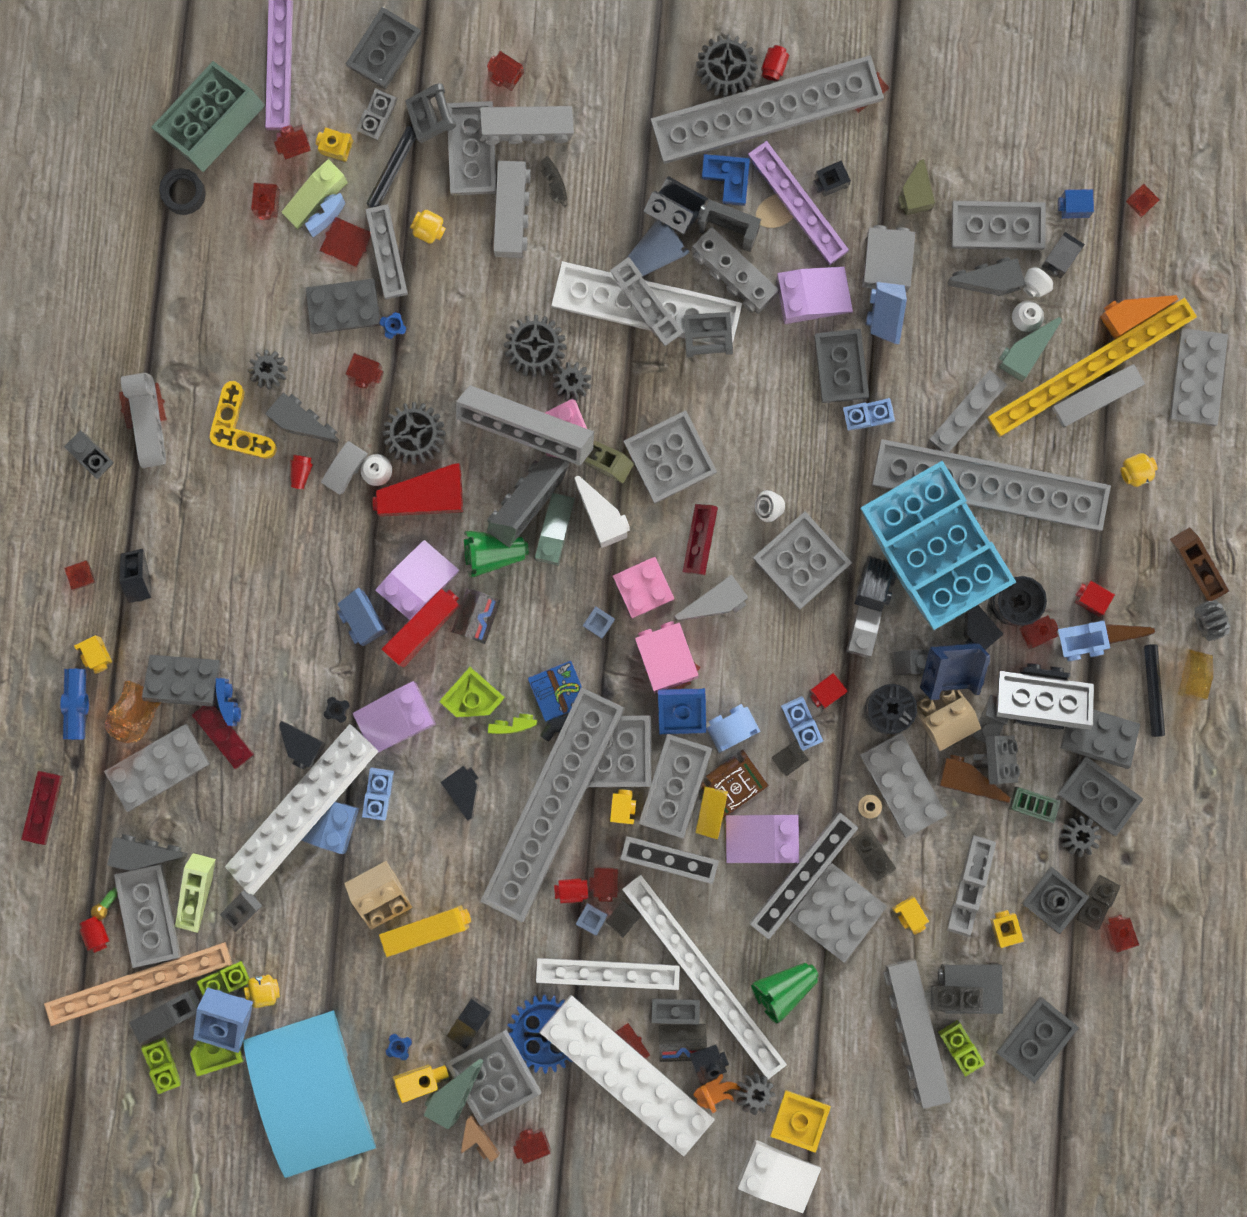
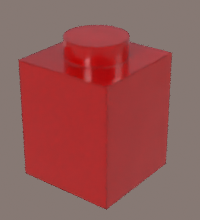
M1088 581L1086 584L1082 583L1075 593L1077 599L1074 603L1100 617L1105 614L1115 594L1093 581Z
M832 673L809 690L812 694L809 698L817 708L821 706L825 709L848 691L836 675Z

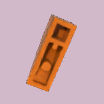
M1177 295L1127 299L1120 303L1113 301L1104 307L1105 312L1100 318L1113 338L1117 339L1173 305L1178 300Z

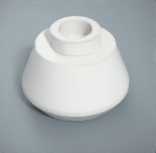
M1036 267L1028 269L1024 278L1025 286L1023 288L1028 296L1032 298L1034 296L1041 297L1053 290V281L1043 270Z
M1023 301L1014 308L1012 320L1019 330L1032 332L1042 325L1044 313L1037 303Z
M379 454L368 456L361 465L362 478L373 486L385 484L392 475L390 461L385 456Z
M770 490L763 491L758 495L755 501V511L762 521L772 522L784 513L785 502L780 495Z

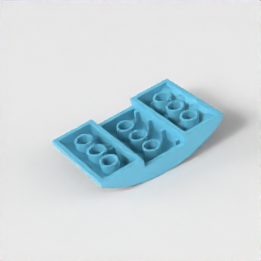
M943 461L860 508L893 571L933 630L1016 583L992 541L989 542L966 504V498Z
M334 1010L243 1040L247 1066L258 1109L273 1153L285 1178L376 1148L363 1103L360 1102L348 1063V1054Z

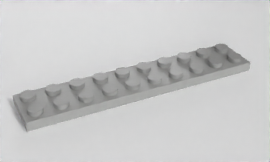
M871 55L654 117L651 118V124L663 164L881 102L884 96Z
M884 439L880 441L872 486L892 490L943 461L966 498L967 505L1098 532L1103 530L1111 485Z
M581 687L480 902L520 922L525 921L625 709L624 707Z

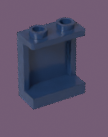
M980 644L930 647L920 688L930 700H938L941 691L969 689L974 695H980L986 671L990 664V655Z

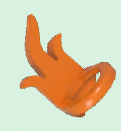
M723 1074L707 1082L706 1085L698 1087L693 1094L697 1098V1104L710 1109L712 1114L716 1112L715 1104L722 1100L729 1099L734 1102L732 1095L724 1092L730 1089L740 1090L741 1088L737 1083L731 1081L720 1083L723 1079Z

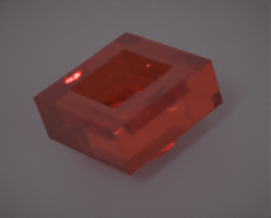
M1143 184L1125 202L1142 218L1160 199Z
M87 560L64 568L73 591L96 583Z

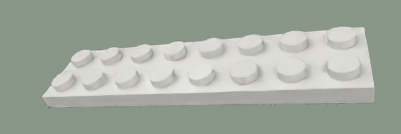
M562 261L551 305L552 308L651 331L610 272ZM645 281L666 311L672 315L684 333L679 337L685 338L684 315L730 312L733 342L742 303ZM725 337L693 339L694 341L707 344L725 343Z
M349 724L225 866L247 893L255 894L379 752L352 725Z
M572 995L568 997L540 1030L544 1037L681 1155H686L715 1120Z

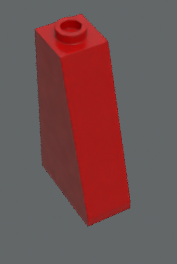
M454 463L377 490V497H373V510L377 511L380 517L463 513L460 463Z
M441 588L381 650L399 666L404 668L460 607L457 603L459 598L451 590L445 592Z

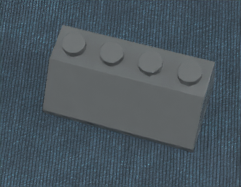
M543 456L539 462L535 460L527 471L529 472L526 478L521 477L514 487L516 489L512 495L508 493L501 502L503 507L499 512L494 510L487 520L489 523L487 532L510 548L561 484L570 462L550 456Z

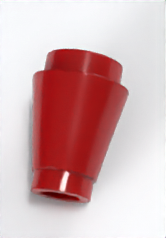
M293 454V460H290L292 488H305L313 466L311 457Z

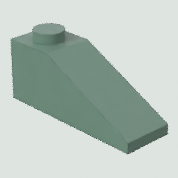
M1058 317L1014 343L1010 349L1006 347L999 357L1002 361L999 368L1023 382L1063 319Z
M556 493L552 494L536 551V561L559 566L575 498Z
M481 1059L477 1060L435 1094L431 1093L425 1102L427 1109L424 1116L446 1129L456 1124L484 1061Z

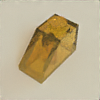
M1190 649L1178 695L1199 701L1208 700L1213 680V655Z

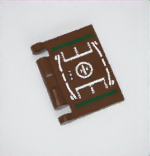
M744 750L739 752L744 759L743 762L739 763L737 758L733 756L706 775L711 783L708 786L709 788L728 791L723 818L769 786ZM702 781L701 789L704 791L706 785Z

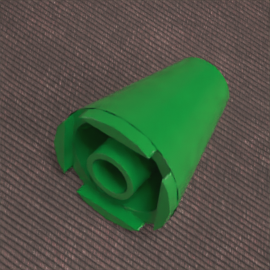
M478 531L464 532V535L468 537V539H464L466 565H471L472 570L467 571L469 577H477L525 560V555H529L528 542L524 541L522 537H518L509 548L489 533Z
M802 963L756 980L752 983L751 989L758 1004L762 1003L765 1007V1014L771 1021L778 1024L788 1016L818 983L817 977L819 974L812 964Z

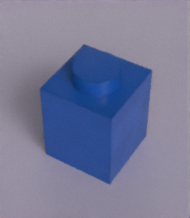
M1093 189L1065 190L1061 197L1058 198V211H1061L1062 219L1090 218L1094 213Z

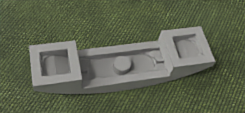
M630 257L610 270L633 307L664 346L684 333L642 278L643 275Z

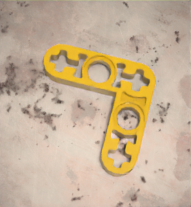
M227 382L222 388L211 427V442L220 448L263 459L272 458L277 452V446L271 438L235 429L245 391L238 382ZM234 387H236V390L239 392V394L234 395L232 399V402L236 403V406H233L229 403H224L225 400L230 402L231 395L228 393V390H233ZM226 408L233 410V417L230 420H223L221 417L222 411ZM223 431L226 436L232 437V433H235L232 438V446H229L231 442L226 439H222L219 442V439L215 437L216 434H220ZM242 436H247L250 440L246 448H239L237 445L238 439ZM254 439H257L256 443L259 445H265L268 442L271 450H267L263 454L262 449L254 447Z

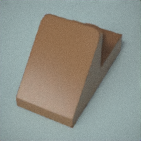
M471 1114L466 1120L461 1154L477 1143L479 1146L476 1148L482 1158H488L492 1162L499 1156L500 1152L479 1125L474 1115Z

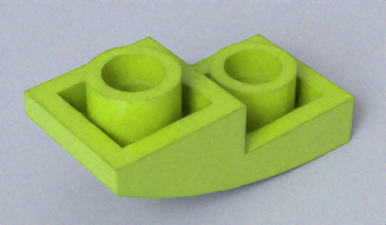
M519 713V718L513 717L512 726H508V721L495 720L494 724H489L488 733L512 734L522 732L537 726L538 720H533V715Z
M242 961L196 983L202 996L207 988L230 993L247 985L249 976Z
M959 1020L938 1031V1034L965 1077L985 1065Z
M165 1037L143 1045L141 1050L150 1068L149 1074L157 1093L161 1094L181 1086L177 1068Z

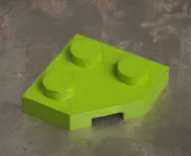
M469 667L439 702L456 717L488 716L494 712L505 697L474 669Z
M197 1041L190 1053L197 1077L244 1062L241 1049L237 1053L202 1041Z

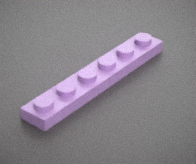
M269 0L265 122L267 130H290L293 0Z
M765 141L748 154V158H750L751 162L827 263L831 265L848 253L849 249L770 144Z

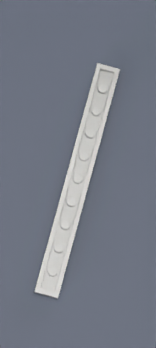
M639 875L622 890L763 1074L770 1079L787 1065L642 875Z

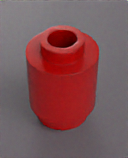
M779 45L768 48L761 67V76L763 78L778 82L779 78L783 77L790 56L786 52V48Z
M581 878L558 880L559 885H554L555 899H560V904L583 902V899H588L587 880H581Z
M95 916L79 923L81 927L79 931L87 951L92 949L96 953L107 948L106 943L110 942L102 920L99 921Z

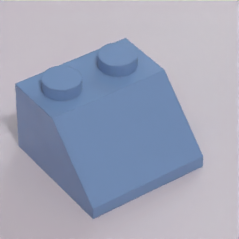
M877 282L876 290L871 289L870 303H873L872 312L868 311L866 325L870 326L871 334L894 344H900L907 301L905 285Z
M360 588L354 590L338 603L340 610L337 613L342 622H348L352 630L348 632L355 644L359 642L360 645L364 646L387 633L366 593Z
M335 801L303 837L302 841L339 854H346L360 808Z
M207 988L197 1008L193 1039L239 1053L251 1017L253 1002L220 990Z

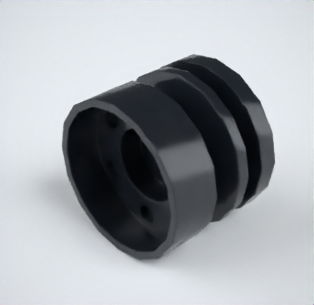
M1014 577L1016 583L990 597L991 611L996 619L1003 624L1011 626L1032 624L1040 619L1045 612L1047 605L1046 592L1042 585L1031 577ZM1013 597H1017V601H1019L1020 604L1014 605V602L1011 601V599Z
M886 684L873 690L866 698L863 707L864 718L868 725L878 733L885 735L897 734L908 729L915 721L917 702L913 694L905 687L897 684ZM887 704L896 705V708L894 710L896 714L887 713Z

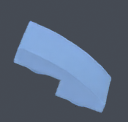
M341 193L326 197L324 202L320 204L324 213L314 214L305 223L312 237L327 228L343 209L345 201Z
M890 398L843 408L848 431L895 422Z
M802 696L781 705L802 751L823 742L817 725Z
M370 768L362 817L386 820L394 771Z

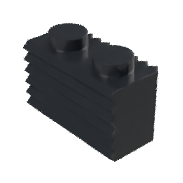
M872 556L867 557L854 604L879 612L882 611L884 605H889L892 597V592L888 591L889 586H894L897 576L888 561Z

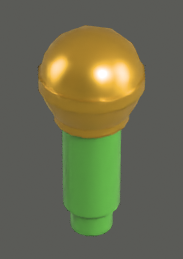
M115 887L107 893L101 903L92 907V917L96 916L98 920L106 917L109 906L118 896Z

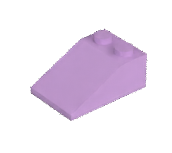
M845 267L799 269L778 273L776 282L779 289L784 324L853 312Z
M423 540L385 578L376 591L411 620L441 588L444 589L459 570Z
M414 681L353 713L363 736L379 752L436 725L421 691Z
M726 815V863H799L798 815Z

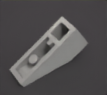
M730 575L675 615L674 618L678 622L726 614L732 610L737 613L746 606L744 601L748 599V596L734 577Z
M858 605L846 652L866 658L872 656L882 611L879 612Z

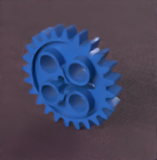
M546 994L543 995L542 1001H539L537 996H534L533 1004L526 999L524 1001L526 1008L518 1006L517 1010L520 1014H512L511 1017L515 1020V1023H508L507 1026L513 1029V1031L508 1033L513 1038V1042L523 1060L527 1061V1067L529 1068L531 1064L534 1065L535 1073H537L539 1067H543L544 1074H547L548 1067H552L553 1071L557 1072L558 1064L566 1068L564 1060L573 1061L562 1051L556 1052L552 1050L551 1042L548 1039L544 1040L542 1035L524 1036L525 1032L540 1033V1030L562 1006L565 999H562L559 1004L556 1003L555 995L551 1001L547 1000ZM536 1016L540 1021V1025L537 1028L529 1027L527 1025L528 1017ZM530 1040H536L540 1044V1049L537 1052L528 1050L527 1043Z

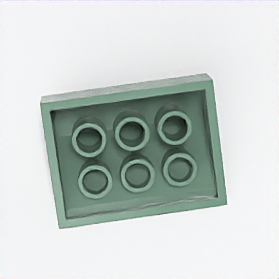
M212 61L151 128L189 162L204 172L265 105L251 88Z

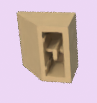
M959 690L941 691L938 700H930L929 697H926L917 702V715L939 751L981 729L975 710Z
M387 861L344 883L351 903L370 930L412 908L396 874Z

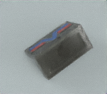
M466 588L451 632L485 644L501 600Z
M706 1023L658 1025L660 1062L692 1061L691 1053L707 1048Z

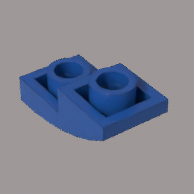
M216 678V694L222 716L228 726L237 727V722L241 720V708L238 707V703L229 702V698H232L233 686L229 684V679Z

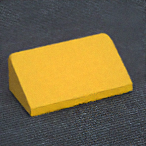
M705 787L695 833L718 840L728 791Z

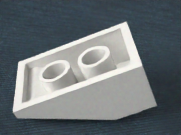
M580 476L574 477L575 484L601 548L626 539L630 526L625 514L620 516L619 511Z
M754 1140L738 1179L737 1187L739 1190L760 1199L803 1213L821 1167Z

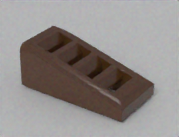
M1105 625L1109 644L1146 637L1155 633V629L1151 627Z

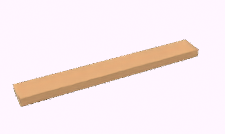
M226 942L44 1003L50 1025L53 1026L233 964Z

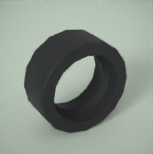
M178 168L171 170L165 174L160 182V197L167 208L176 214H192L200 209L204 203L206 195L204 184L197 174L189 169ZM188 179L195 185V196L187 204H176L170 198V187L177 180Z

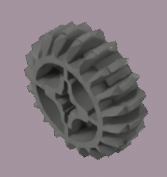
M729 34L726 36V40H723L719 35L717 36V42L710 39L709 46L703 45V52L698 53L699 61L696 62V67L699 70L697 71V76L702 77L700 80L702 85L708 83L707 91L715 89L714 95L716 96L720 91L723 92V97H727L728 92H731L732 95L737 94V89L740 92H744L745 86L750 87L752 85L750 79L756 78L754 71L758 70V65L755 63L757 56L751 55L754 50L752 47L746 48V40L741 44L739 43L738 36L733 41L730 40L731 36ZM724 51L722 57L710 60L715 54ZM731 52L738 54L744 62H741V59L734 58ZM726 58H728L729 64L728 74H726V68L724 65L726 63ZM710 70H713L714 73H719L722 76V80L713 76ZM744 72L739 78L730 81V77L733 74Z
M534 315V321H530L529 316H525L526 323L524 324L518 319L516 321L519 326L518 328L510 326V330L514 334L507 333L505 335L506 339L510 340V342L504 343V347L510 349L505 352V356L512 357L508 362L510 365L516 364L515 371L518 372L524 368V376H527L529 370H531L533 378L537 376L536 371H540L543 377L545 376L544 369L548 368L549 372L552 373L554 372L552 364L558 367L561 365L560 361L556 358H565V354L561 352V350L567 349L566 344L561 343L566 340L565 335H559L562 332L561 327L553 329L556 325L554 320L547 325L548 319L546 316L542 318L541 322L538 315ZM532 330L531 336L528 339L518 342L522 334ZM539 330L547 332L553 338L554 343L542 340ZM534 342H538L537 350H532ZM516 349L528 352L531 355V363L523 360L518 355ZM553 350L549 358L538 363L542 353Z
M412 402V409H409L408 405L404 403V411L401 412L396 407L394 410L398 415L396 417L392 414L388 415L392 423L384 422V426L390 429L383 431V436L390 437L384 440V444L391 445L388 449L389 453L397 451L394 456L396 460L404 455L403 463L405 464L408 463L409 458H411L413 465L417 464V458H420V461L424 464L426 463L424 456L428 455L431 460L434 459L431 451L434 450L436 453H440V449L436 444L444 445V440L439 437L446 436V432L438 429L443 428L445 425L444 422H437L441 418L439 414L432 416L434 413L432 407L425 412L426 405L424 403L420 405L419 409H417L416 402ZM412 416L423 417L431 424L427 426L425 424L417 425ZM406 419L407 426L405 430L396 435L399 424ZM412 429H416L418 432L416 438L411 436ZM433 431L431 441L423 448L422 439L429 435V432ZM398 442H412L416 451L405 450L398 445Z

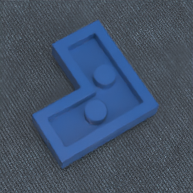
M704 154L702 179L725 181L723 204L746 205L750 158Z

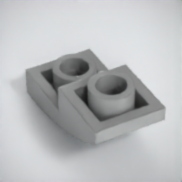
M375 88L367 110L364 109L356 131L378 140L398 98Z
M348 441L330 465L321 483L339 495L343 494L353 474L358 473L368 453Z

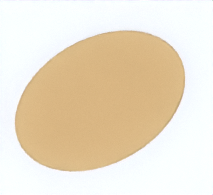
M776 194L765 199L756 211V217L761 219L760 225L767 228L783 226L793 219V216Z

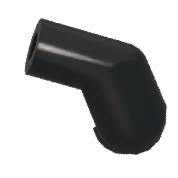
M567 717L552 718L540 736L549 742L556 732L561 731Z

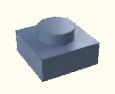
M595 606L583 627L603 639L615 619Z
M587 903L576 925L597 936L608 914Z

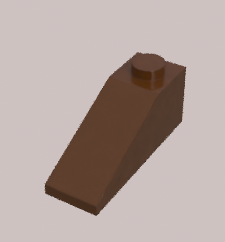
M1190 527L1170 539L1177 554L1207 601L1216 600L1229 592L1200 537Z
M950 755V758H943L937 786L1010 803L1011 798L995 784H989V779L970 763L964 762V757Z

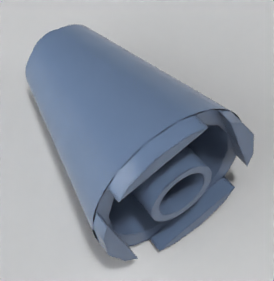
M657 219L628 257H630L640 273L645 276L686 256L690 252L687 248L682 250L684 247L683 242L674 230L667 224L663 225L662 221Z

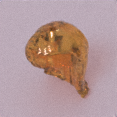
M132 681L124 682L120 699L110 709L105 719V728L113 739L122 743H134L143 738L148 731L161 702L143 701L142 693L144 686Z

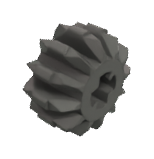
M264 350V356L257 352L255 355L258 360L250 359L249 361L254 366L248 368V372L253 374L250 378L251 381L257 382L259 388L266 384L268 390L272 389V383L279 387L280 382L278 379L286 380L287 378L282 373L288 371V367L283 365L286 360L283 357L278 358L279 354L276 351L270 355L268 350ZM266 366H269L272 370L269 374L264 369Z
M566 362V370L559 366L557 369L560 374H553V379L557 382L552 385L555 389L560 388L557 391L559 397L566 393L565 401H569L570 395H573L574 400L578 401V393L585 397L587 394L584 389H591V384L587 383V381L591 380V375H584L587 372L586 367L578 370V362H575L574 368H571L570 363ZM570 377H575L577 384L573 383L574 386H569L567 379L571 380Z
M1213 600L1195 607V623L1202 637L1208 641H1215L1229 634V618L1222 604Z
M1079 816L1077 822L1074 818L1069 819L1071 827L1068 825L1062 826L1067 831V834H1060V838H1067V841L1063 842L1062 846H1070L1069 854H1074L1077 850V856L1083 857L1084 851L1087 855L1092 854L1090 846L1095 849L1099 848V845L1094 840H1100L1102 837L1094 833L1100 828L1099 826L1091 828L1093 824L1092 819H1088L1085 822L1084 817ZM1077 832L1085 833V837H1082L1085 839L1083 842L1076 839V836H1079Z
M753 1073L751 1078L748 1075H744V1083L737 1082V1085L741 1088L734 1091V1094L739 1096L736 1104L742 1105V1111L746 1113L750 1111L751 1114L757 1115L758 1110L762 1113L766 1112L765 1105L773 1106L769 1098L776 1096L774 1092L770 1091L774 1085L771 1082H767L768 1078L762 1075L759 1077V1074ZM756 1089L758 1090V1093H755L757 1096L753 1098L751 1097L752 1095H754V1093L752 1092Z

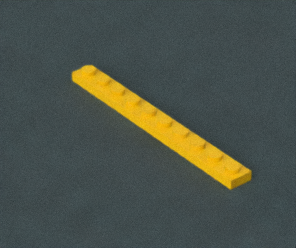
M1186 298L1181 299L988 416L989 423L1000 438L1191 322L1197 316Z

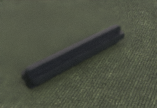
M406 127L367 200L368 207L373 208L381 205L416 139L413 127Z
M1148 644L1144 646L1151 735L1152 737L1165 736L1158 645Z

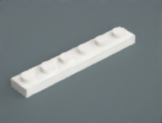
M537 958L536 983L679 990L680 965Z

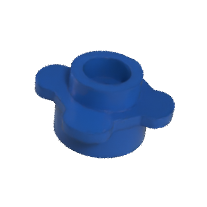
M395 312L387 318L382 317L379 321L385 330L384 335L388 339H392L394 335H402L406 332V327L403 325L399 313Z
M392 1034L389 1037L390 1044L389 1048L386 1049V1055L388 1057L400 1058L404 1061L409 1057L408 1049L412 1045V1040L409 1037L401 1038L397 1034Z

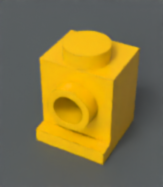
M325 127L324 132H319L316 138V145L320 154L340 161H347L353 144L351 134H345ZM330 139L336 140L334 144H329Z
M95 635L74 645L76 650L82 651L83 654L80 657L85 667L92 669L94 674L108 668L107 665L112 663L104 642L99 636Z
M618 789V794L613 793L610 822L634 824V819H630V814L635 815L636 801L632 800L631 790Z
M911 896L892 907L893 912H900L901 915L898 916V919L904 929L909 927L914 935L926 929L925 924L929 920L915 897Z
M1008 910L994 913L995 918L990 919L997 947L1003 948L1024 942L1015 913L1009 914ZM1003 923H1007L1009 926L1006 932L1001 930Z

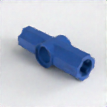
M64 669V694L61 696L60 708L61 713L64 715L63 739L65 740L85 739V719L89 711V697L86 694V669Z

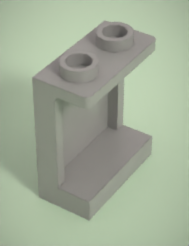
M875 225L873 228L868 229L865 271L862 281L863 288L876 289L877 282L905 285V291L908 292L911 287L915 232H911L910 229L903 227L890 230L882 225Z

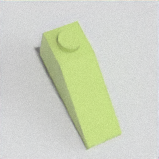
M328 159L307 179L283 209L282 214L299 229L321 208L320 204L324 202L326 197L337 194L348 183L344 174Z
M193 853L186 863L183 871L175 927L198 933L213 878L216 859Z

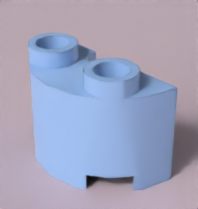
M1105 621L1058 629L1063 655L1067 658V662L1081 659V654L1089 653L1090 657L1104 655V650L1110 648Z
M741 704L729 710L730 716L723 719L720 715L708 721L711 726L706 729L719 753L761 732L748 707L744 708Z

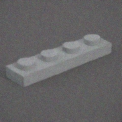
M387 204L366 209L385 300L408 295L389 206Z
M989 370L928 441L940 451L949 453L1007 384Z

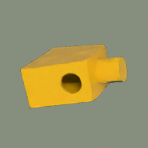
M428 1064L395 1075L392 1078L401 1103L438 1090L436 1083L449 1079V1075L445 1065L432 1069ZM427 1076V1083L420 1085V1077Z

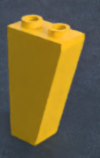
M462 905L386 931L379 934L385 955L389 957L465 931L469 928L468 924L472 921L468 909L463 910Z

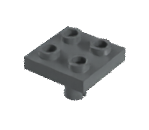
M1015 735L987 736V754H974L973 760H982V762L973 763L976 769L988 768L989 784L1017 783L1020 768L1016 758L1018 744L1015 740Z
M1049 867L1021 904L1054 931L1061 934L1089 896L1053 867Z

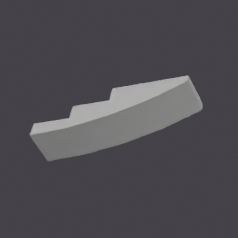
M1133 364L1053 406L1052 410L1064 428L1145 385V382Z
M973 835L953 901L947 931L966 937L971 936L975 916L979 911L983 889L987 884L996 842Z

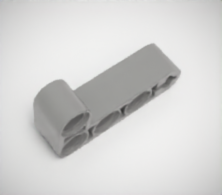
M147 373L122 376L121 387L124 396L129 398L139 464L141 468L165 465L166 453L154 379Z

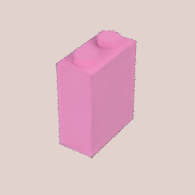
M674 621L661 625V629L652 632V629L642 631L638 634L639 637L635 638L654 694L658 693V690H667L698 679V673L680 623L674 624Z

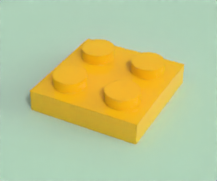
M785 1090L770 1137L816 1153L831 1106Z

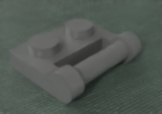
M441 83L435 84L405 100L417 140L421 143L456 127L455 120L450 115L444 96V86ZM433 97L436 98L442 117L440 122H437L430 100Z
M730 312L684 315L686 358L699 354H733ZM725 337L724 344L693 346V339Z

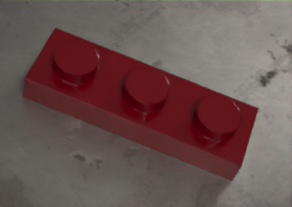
M695 504L683 573L694 575L706 574L718 511L717 506Z
M215 704L214 706H202L192 714L193 718L235 770L255 755L232 726L227 725L222 713Z
M37 771L21 840L41 845L47 844L63 776Z

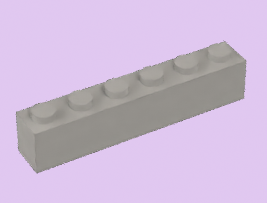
M471 385L456 401V419L581 466L593 450L594 431Z
M837 812L800 858L799 863H796L749 924L767 939H770L856 832L858 827L844 815Z
M909 959L885 965L887 971L883 972L886 986H891L893 994L889 995L892 1009L897 1010L898 1018L895 1019L898 1033L902 1032L904 1042H901L902 1052L904 1056H908L910 1065L906 1066L910 1080L914 1079L916 1089H912L915 1103H920L923 1109L949 1103L951 1099L916 960Z

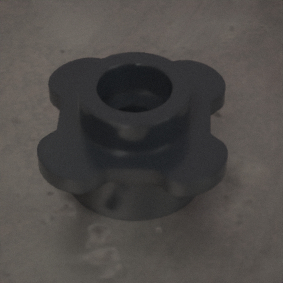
M330 697L327 700L328 705L324 712V717L328 720L336 719L339 723L345 722L347 719L346 711L350 707L347 700L339 701L335 697Z

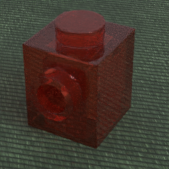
M499 51L497 56L493 55L487 64L489 80L498 87L504 86L510 91L514 89L524 74L523 65L502 51Z
M302 124L296 127L292 125L279 129L280 132L276 133L277 141H274L278 154H283L285 160L311 151V146Z
M254 183L251 210L257 218L262 220H271V217L278 218L281 191L277 184Z
M354 353L345 375L348 379L355 381L354 385L367 389L368 386L375 388L376 383L380 384L384 371L379 362Z
M1049 615L1019 628L1029 650L1058 637V625L1053 618L1050 619Z
M594 868V877L589 878V891L594 892V897H598V901L613 902V897H618V868Z
M1121 914L1109 917V922L1103 924L1113 952L1118 953L1139 946L1129 917H1122Z
M529 1128L520 1132V1137L516 1138V1145L513 1146L517 1159H522L523 1164L551 1154V1147L543 1128L535 1131Z

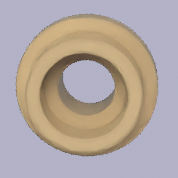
M866 795L860 799L858 810L863 817L871 819L880 814L882 804L876 796ZM868 802H872L874 804L873 811H868L866 809V804Z

